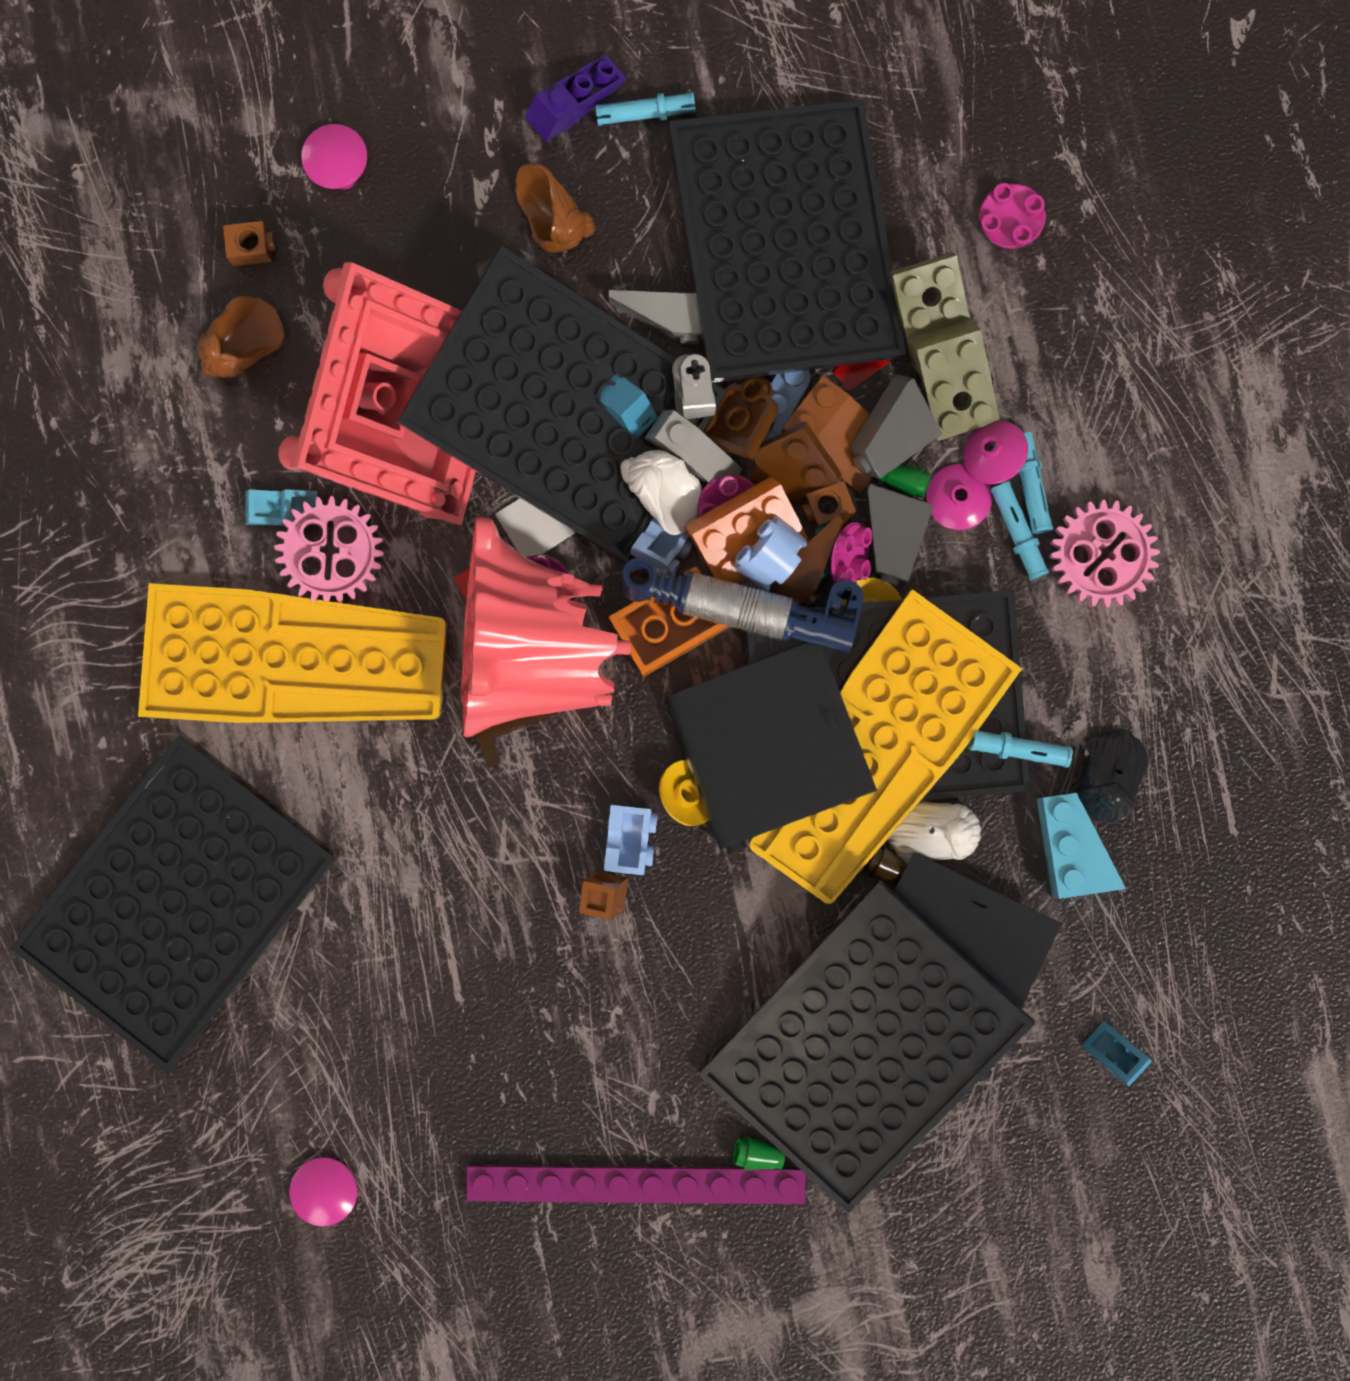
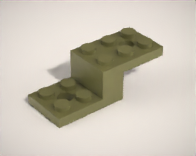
M951 252L890 271L909 361L921 377L926 403L942 432V435L936 438V440H943L987 426L995 421H1000L982 331L969 315L957 255ZM929 287H936L938 289L936 299L930 303L923 302V292ZM959 392H967V402L962 406H954V396Z

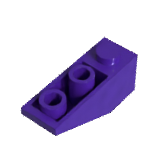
M604 54L536 94L525 119L542 139L547 142L569 129L591 111L596 104H599L621 86L627 78L612 60Z

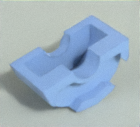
M777 515L772 520H766L760 526L757 535L760 537L758 542L752 548L749 545L742 548L736 556V563L733 566L758 588L766 592L770 590V584L775 580L782 584L793 573L801 561V558L797 556L798 551L801 547L807 546L806 539Z
M653 518L646 531L642 532L632 546L630 554L636 558L649 560L655 567L659 568L660 573L663 572V569L668 570L667 574L671 575V572H676L680 565L677 559L685 560L694 544L689 540L690 537L687 531L677 535L668 534L661 528L659 522Z
M611 805L604 871L644 875L645 865L652 866L654 846H648L649 833H656L657 813H651V809Z

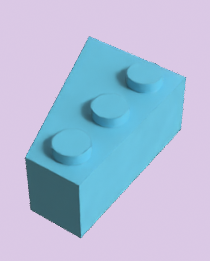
M1077 793L1036 798L1052 898L1062 899L1126 889Z

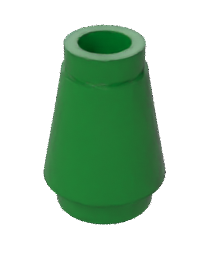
M899 465L880 478V482L886 483V485L915 499L916 496L924 498L932 473L925 471V467Z
M746 1136L745 1139L738 1138L736 1140L733 1164L740 1166L741 1170L782 1169L785 1154L776 1146Z

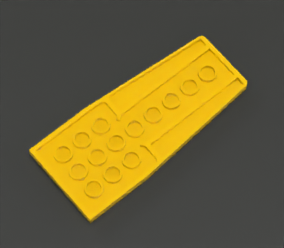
M149 583L138 716L226 723L435 720L441 715L447 623L439 617L330 601L324 602L323 600L311 602L310 598L248 589Z
M911 589L855 666L840 690L877 791L755 836L749 842L751 850L824 903H833L963 752L973 738L974 731L981 727L1022 668Z

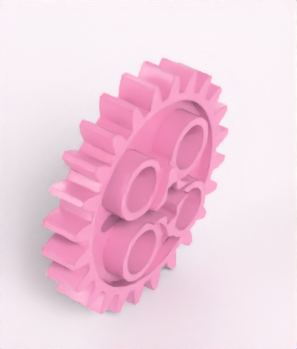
M330 496L328 505H323L321 499L316 497L314 508H311L305 501L303 502L304 512L302 514L295 509L291 510L292 516L295 519L293 522L283 519L282 523L288 531H281L276 534L277 537L284 540V544L274 545V550L283 552V556L275 559V563L285 564L286 566L280 572V577L287 575L292 577L287 585L288 588L297 584L301 586L298 593L299 597L309 591L311 592V602H314L318 595L323 596L324 602L330 601V597L335 596L336 601L342 603L343 594L346 593L353 600L355 599V588L362 592L367 590L363 583L364 579L370 582L376 580L370 573V570H380L382 567L374 561V558L384 555V552L375 550V546L380 544L383 539L372 537V533L378 529V526L368 527L366 525L371 515L366 514L360 518L357 515L360 509L359 505H356L350 511L347 509V499H344L340 506H335L333 496ZM331 521L333 522L332 548L338 549V553L333 554L331 558V579L327 581L324 578L326 555L320 552V548H324L327 543V523ZM314 524L320 527L322 538L317 542L308 541L303 534L306 526ZM342 527L352 528L356 534L355 541L351 544L342 543L337 536L338 530ZM311 557L317 559L321 566L320 572L312 576L307 575L302 570V562L306 558ZM340 560H349L354 566L353 575L346 578L338 575L336 563Z
M1101 500L1098 504V509H1096L1092 502H1088L1085 505L1086 513L1079 507L1073 510L1075 519L1070 516L1062 519L1067 528L1057 527L1055 529V532L1061 539H1054L1050 542V545L1058 548V551L1050 554L1049 558L1058 560L1059 564L1053 567L1051 571L1062 572L1063 576L1059 578L1057 584L1068 582L1069 587L1065 594L1068 595L1076 590L1078 592V603L1089 597V607L1096 606L1098 600H1101L1103 609H1107L1110 607L1111 599H1113L1116 606L1119 607L1123 605V595L1129 601L1136 599L1133 589L1140 593L1146 591L1142 580L1147 582L1154 580L1148 569L1151 570L1159 567V564L1152 561L1151 557L1158 555L1160 550L1152 549L1150 544L1158 540V538L1155 536L1147 537L1146 532L1151 529L1152 525L1141 526L1139 524L1143 518L1142 513L1134 518L1131 517L1132 506L1119 511V501H1115L1110 509H1108L1106 501ZM1098 523L1108 525L1111 531L1109 539H1103L1098 536L1096 532V525ZM1123 532L1125 537L1108 553V558L1100 562L1089 576H1084L1083 573L1087 567L1101 555L1100 550L1109 546L1118 534ZM1126 545L1134 550L1135 559L1133 562H1128L1122 558V546ZM1075 547H1082L1087 551L1088 560L1086 563H1079L1075 560L1073 555ZM1101 569L1111 573L1113 580L1110 586H1104L1099 582L1098 572Z

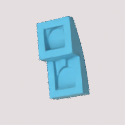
M286 489L283 491L247 490L246 525H283V519L293 522L295 519L292 516L291 510L295 509L302 514L304 512L303 502L305 501L311 508H314L317 491Z

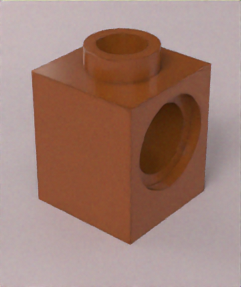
M263 221L223 225L226 258L233 266L272 262L271 251H276L275 235L273 231H269ZM251 237L258 238V244L255 248L250 250L244 249L246 240Z
M844 480L806 494V504L802 505L807 523L813 522L815 528L829 524L837 515L845 510L851 515L850 517H853L856 512ZM822 499H830L835 503L836 511L832 514H824L819 510L818 502Z
M596 871L583 880L579 913L612 920L624 911L628 878Z

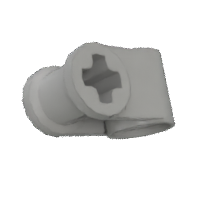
M684 354L679 356L672 366L676 412L686 420L714 416L716 403L708 361L701 355ZM695 365L696 372L687 374L686 368Z

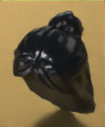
M1113 730L1091 737L1084 747V765L1078 797L1089 817L1106 823H1114L1132 812L1135 807V797L1140 781L1148 768L1146 748L1142 745L1140 739L1134 737L1126 730Z

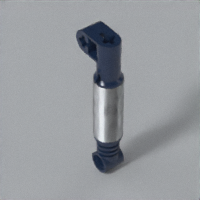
M644 558L632 559L623 568L621 591L631 601H651V598L654 597L657 603H659L660 599L664 600V605H667L668 601L672 602L671 606L675 607L678 613L690 615V617L703 618V620H710V622L720 623V625L726 624V626H733V628L756 632V634L766 635V637L776 638V640L779 638V640L787 641L792 638L849 653L851 650L863 604V591L857 583L851 580H842L834 584L826 600L824 610L820 611L801 606L796 599L782 597V595L779 596L775 593L772 594V592L760 591L751 587L748 588L745 585L742 586V584L736 585V583H729V581L719 580V578L706 577V575L696 574V572L680 573L679 577H675L676 572L673 571L671 575H668V570L663 569V572L660 573L658 567H655L649 560ZM633 576H641L644 577L647 582L644 584H635L630 580V578ZM842 599L847 600L846 610L843 616L837 615Z

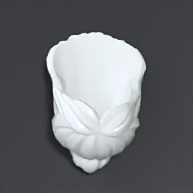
M651 450L643 452L636 458L630 457L625 459L621 463L620 468L623 480L628 484L631 492L638 496L644 507L659 522L661 528L671 535L685 533L684 525L698 518L697 504L702 492V486L699 480L689 473L684 460L666 451Z
M922 800L891 834L887 841L896 856L906 863L909 862L913 852L930 860L953 858L961 860L971 855L977 848L981 839V827L976 815L964 805Z

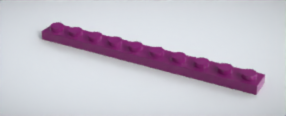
M468 1165L467 1201L805 1204V1173L800 1168L741 1170V1167Z

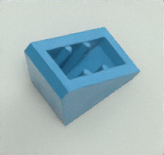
M614 375L608 382H615L616 384L614 386H605L602 389L600 401L607 407L608 412L624 429H627L633 435L634 440H636L658 416L642 390L623 377L621 379ZM651 416L648 423L641 426Z
M1105 1021L1082 1044L1095 1059L1127 1086H1130L1152 1062L1149 1057Z

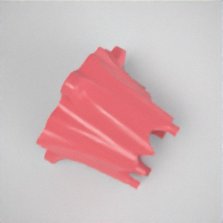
M476 517L467 584L460 696L461 703H463V737H472L491 726L518 718L594 706H611L612 695H607V693L614 692V682L602 676L598 672V667L605 659L616 654L630 655L631 641L617 640L618 634L582 626L587 610L586 604L570 600L575 597H600L602 585L589 584L583 580L576 579L572 574L550 569L527 559L501 539L491 518Z

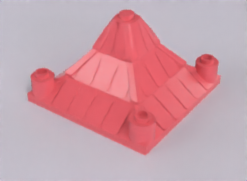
M345 262L343 268L330 270L324 278V292L327 298L336 305L331 316L327 339H325L320 365L317 369L312 388L313 392L305 414L304 425L302 426L300 436H290L282 441L278 453L280 462L288 470L309 472L414 509L425 518L440 519L452 524L462 525L476 471L396 423L461 310L355 263Z

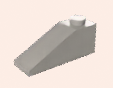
M609 290L610 305L674 340H680V343L683 345H699L700 341H702L695 294Z
M674 410L662 411L645 436V439L659 450L666 451L684 460L687 470L705 484L719 476L728 474L739 475L742 471V468L699 428Z

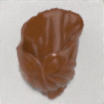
M530 163L519 168L515 179L517 185L515 189L516 200L520 209L529 220L532 238L542 249L550 253L567 251L576 247L583 237L588 238L593 235L595 225L592 216L588 212L579 210L571 195L556 180L547 167L541 164Z
M239 296L232 299L224 312L213 320L207 332L203 333L198 341V354L201 359L202 373L210 377L234 378L238 374H243L245 369L255 364L263 356L278 350L284 341L285 335L277 310L261 298L254 299L250 296Z

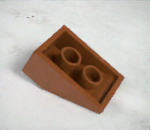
M823 375L782 427L781 433L807 422L842 473L840 481L844 480L849 488L860 494L872 479V476L863 475L857 469L853 461L855 455L850 448L870 414L849 394Z

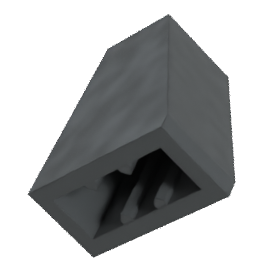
M897 375L891 380L851 444L850 448L855 455L853 459L854 464L863 475H869L878 479L882 478L942 435L914 378Z
M870 484L866 491L865 499L868 527L872 531L870 546L873 574L880 576L881 581L889 583L893 587H898L899 583L905 585L909 581L934 505Z

